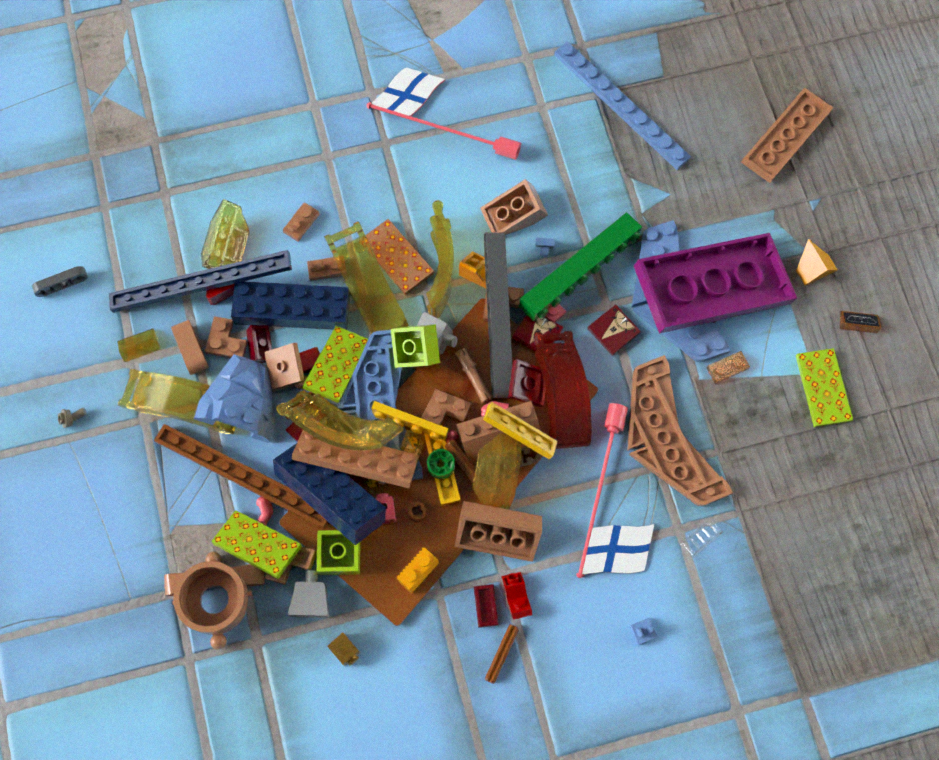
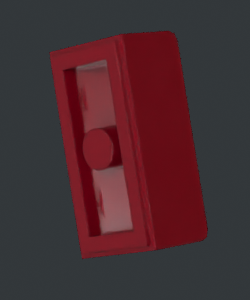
M250 325L246 330L250 360L266 363L264 352L272 350L269 325Z

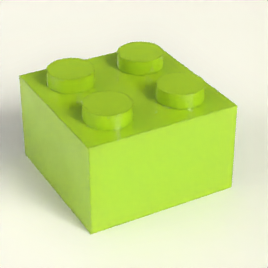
M436 324L404 326L391 329L395 368L429 366L440 363Z
M338 530L318 531L317 573L319 575H360V542L354 545Z

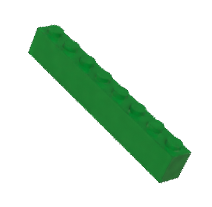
M626 212L522 296L518 306L533 322L538 318L542 319L547 315L548 310L552 306L555 308L561 303L564 296L569 297L575 291V287L585 284L591 274L595 275L601 270L603 264H609L614 259L615 254L618 252L621 254L630 242L634 243L640 237L639 233L642 226Z

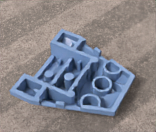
M234 354L199 400L194 420L210 425L219 421L252 432L251 438L269 443L275 420L272 388L267 365Z

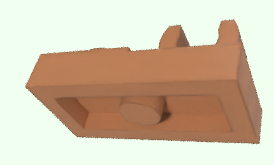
M304 202L283 228V233L298 242L320 215L319 211Z
M344 256L307 261L310 281L347 275Z

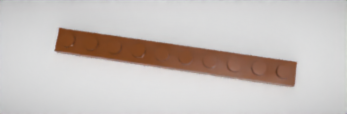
M166 424L162 426L154 439L156 443L323 529L328 524L325 518L289 487Z

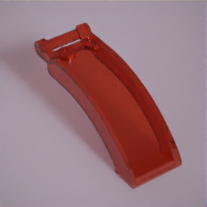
M572 331L549 334L535 332L533 337L537 348L535 355L542 372L548 398L549 436L557 441L556 449L590 446L592 436L590 396L585 371L573 341ZM562 340H564L565 343H548V344H544L543 341H562Z

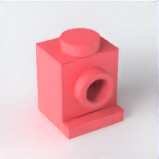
M388 493L376 495L377 498L375 499L387 505L385 523L383 524L396 522L393 496H388Z

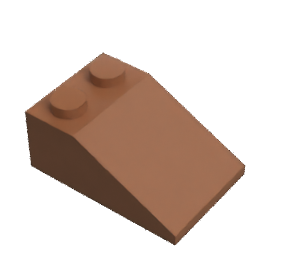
M526 179L480 208L491 232L505 233V235L534 225L548 216L534 185Z

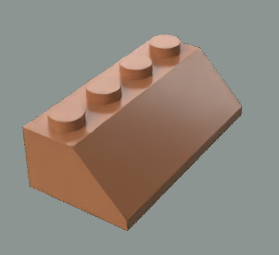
M531 401L505 409L540 430ZM484 416L456 424V431L463 452L473 465L487 461L490 457L526 446L484 421Z
M464 501L458 523L455 547L533 562L542 534V516Z

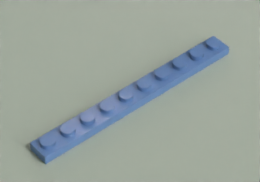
M568 41L555 51L554 55L676 170L690 160L691 156Z

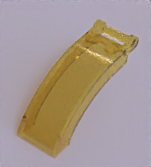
M436 200L432 204L434 216L430 217V224L433 229L430 236L437 252L439 264L435 281L431 289L426 292V297L429 302L427 305L429 315L439 319L445 309L452 289L454 251L450 221L448 218L445 219L443 215V203L440 200Z
M359 221L353 223V226L331 236L330 234L324 236L345 285L349 288L350 295L370 335L376 331L409 326L383 275ZM357 232L358 238L335 247L334 242Z
M130 369L128 374L130 377L122 399L118 401V406L133 409L140 413L189 422L219 433L234 434L235 426L219 421L210 425L194 420L198 402L210 385L176 376ZM138 378L139 382L137 384L132 401H129Z
M304 390L298 392L296 397L286 403L282 402L276 407L278 414L286 415L313 437L327 444L348 450L363 451L381 448L404 429L389 417L386 420L380 421L355 417L340 410L320 394L316 393L311 396Z

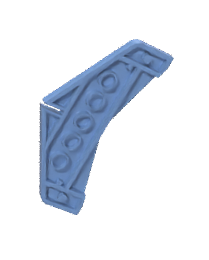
M673 220L648 228L643 232L639 259L680 251L677 227ZM637 274L632 307L647 303ZM648 304L633 309L637 315L658 331ZM711 322L661 333L696 362H704L730 352L727 342Z
M391 330L376 331L370 335L337 408L338 410L356 408V410L341 411L338 414L357 440L412 453L402 449L406 447V444L411 447L405 438L408 437L405 427H399L393 424V421L386 418L385 420L378 419L372 413L371 407L374 401L397 409L395 404L402 367L395 368ZM419 460L412 480L423 479Z

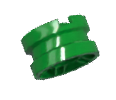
M437 449L430 453L427 459L429 474L436 479L450 477L455 469L453 455L445 449ZM440 460L445 464L443 467L437 466Z

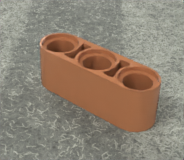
M190 320L171 326L190 375L208 369V363Z

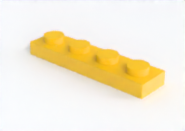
M374 401L371 407L372 413L378 419H389L399 427L405 425L410 427L413 432L429 434L430 438L437 441L441 439L446 440L448 435V428L376 401Z
M491 402L488 405L484 421L547 459H551L554 456L557 445L556 440L495 403Z
M424 433L429 454L437 449H445L446 440L441 439L437 441L430 438L429 434ZM441 460L437 464L438 467L445 465ZM454 471L446 479L435 478L441 506L461 501Z

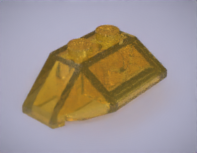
M226 199L221 201L210 222L202 248V267L211 269L242 260L250 231L242 214L241 206Z
M499 433L479 449L473 490L483 505L509 510L516 493L521 462V442L505 433Z

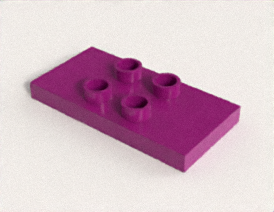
M770 233L641 258L634 264V269L659 334L790 305L797 299Z

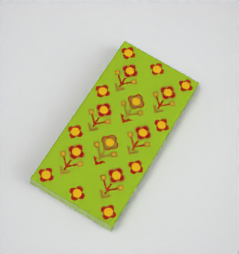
M335 326L303 384V389L339 403L368 339Z
M834 348L796 354L813 426L821 427L853 421Z
M236 510L212 540L213 545L277 579L280 578L302 547L297 541Z

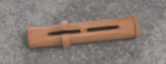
M466 348L458 350L455 355L458 357L463 367L462 371L467 374L481 403L490 401L493 397L490 395L476 369L477 364L472 361Z

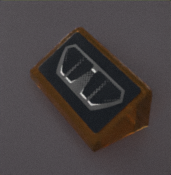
M840 311V329L878 333L881 330L878 315Z

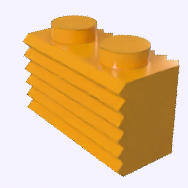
M422 548V551L416 554L417 557H414V560H411V563L405 566L406 569H403V572H400V575L397 576L398 582L410 593H413L439 564L438 559L426 548Z

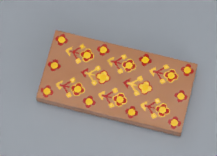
M389 219L359 240L362 246L405 295L434 274V270Z

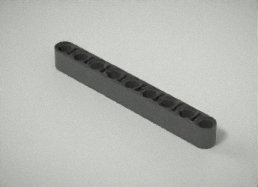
M485 232L484 257L491 391L493 398H508L512 372V350L505 233Z

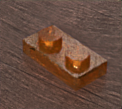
M739 351L708 365L706 368L714 383L717 384L748 370L750 366L742 351Z

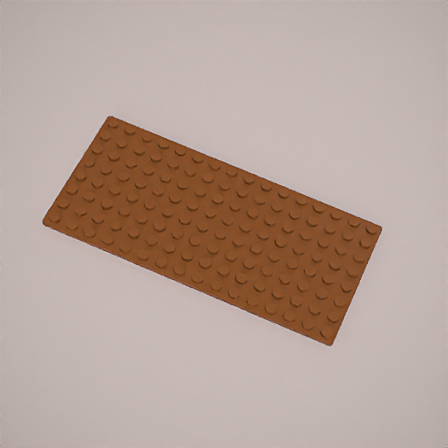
M481 298L454 327L452 335L457 336V344L455 347L446 346L443 354L439 355L440 363L419 366L398 389L395 404L398 410L421 418L435 389L471 403L464 422L481 417L482 407L491 401L509 404L508 408L524 403L512 398H492L490 401H485L482 404L467 374L463 373V367L455 355L458 350L467 349L472 361L477 364L476 369L492 396L488 322L483 321L484 298ZM510 319L512 364L513 360L517 359L548 370L544 407H533L540 431L557 441L597 394L598 388L551 350L543 357L513 339L512 336L519 325ZM445 415L441 425L448 428L449 433L451 430L456 431V424L463 421ZM404 425L408 437L410 438L411 435L417 438L418 446H416V450H418L417 454L419 455V462L422 467L423 479L412 480L410 488L385 483L382 486V483H376L378 487L370 489L366 482H369L367 478L345 473L374 498H377L376 495L388 493V496H393L396 522L382 524L360 541V575L338 576L395 626L401 625L463 552V548L455 547L463 502L500 508L538 462L497 475L487 471V461L475 464L476 469L488 482L487 487L479 491L455 461L454 475L461 501L441 506L435 478L429 474L427 469L429 453L424 433H415L410 427ZM458 437V439H456L455 442L458 444V446H459V447L461 448V450L463 451L462 446H461V443H460V440H459V437ZM530 449V453L525 455L523 454V451H520V453L523 456V463L526 462V457H532L534 459L535 454H537V452L533 451L532 449ZM511 454L508 461L511 465H516L519 462V457L517 454ZM501 457L503 461L497 463L493 460L490 468L497 471L500 465H504V469L508 468V466L505 464L504 457ZM414 502H420L426 507V517L422 521H413L409 517L408 510ZM420 507L412 510L414 516L422 515ZM290 511L279 521V524L302 545L317 551L318 531L337 530L329 522L325 529ZM422 548H426L438 559L439 564L416 590L410 593L398 582L397 576L400 575V572H403V569H406L405 566H408V563H411L414 557H417L416 554H419Z

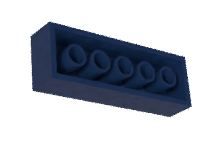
M261 282L235 283L231 318L235 325H269L273 327L334 330L335 326L347 330L350 292L348 287Z
M296 444L273 459L274 475L354 545H357L385 523L386 507L347 474L292 460V453Z

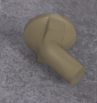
M81 408L71 414L70 410L62 409L61 413H58V423L63 428L73 426V421L83 417L87 412L84 408Z

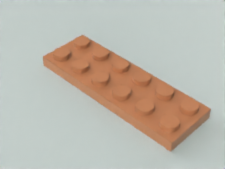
M804 88L747 153L741 163L771 183L829 115L833 107Z
M304 427L292 453V460L410 488L419 455Z

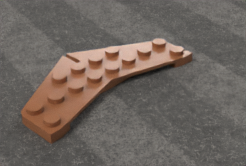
M665 355L638 365L632 375L627 451L641 445L645 447L633 451L629 455L697 506H705L731 495L733 492L722 476L720 477L686 439L679 427L670 379V367Z

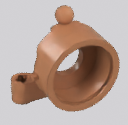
M210 552L206 556V562L192 566L185 573L165 574V596H173L172 604L179 619L186 626L195 631L213 635L210 644L215 650H220L225 647L227 641L223 634L236 627L245 616L248 597L252 596V592H248L247 587L264 585L265 576L264 571L251 564L229 567L221 563V555L218 552ZM221 586L227 591L229 597L226 608L216 614L206 612L202 605L204 592L210 587Z

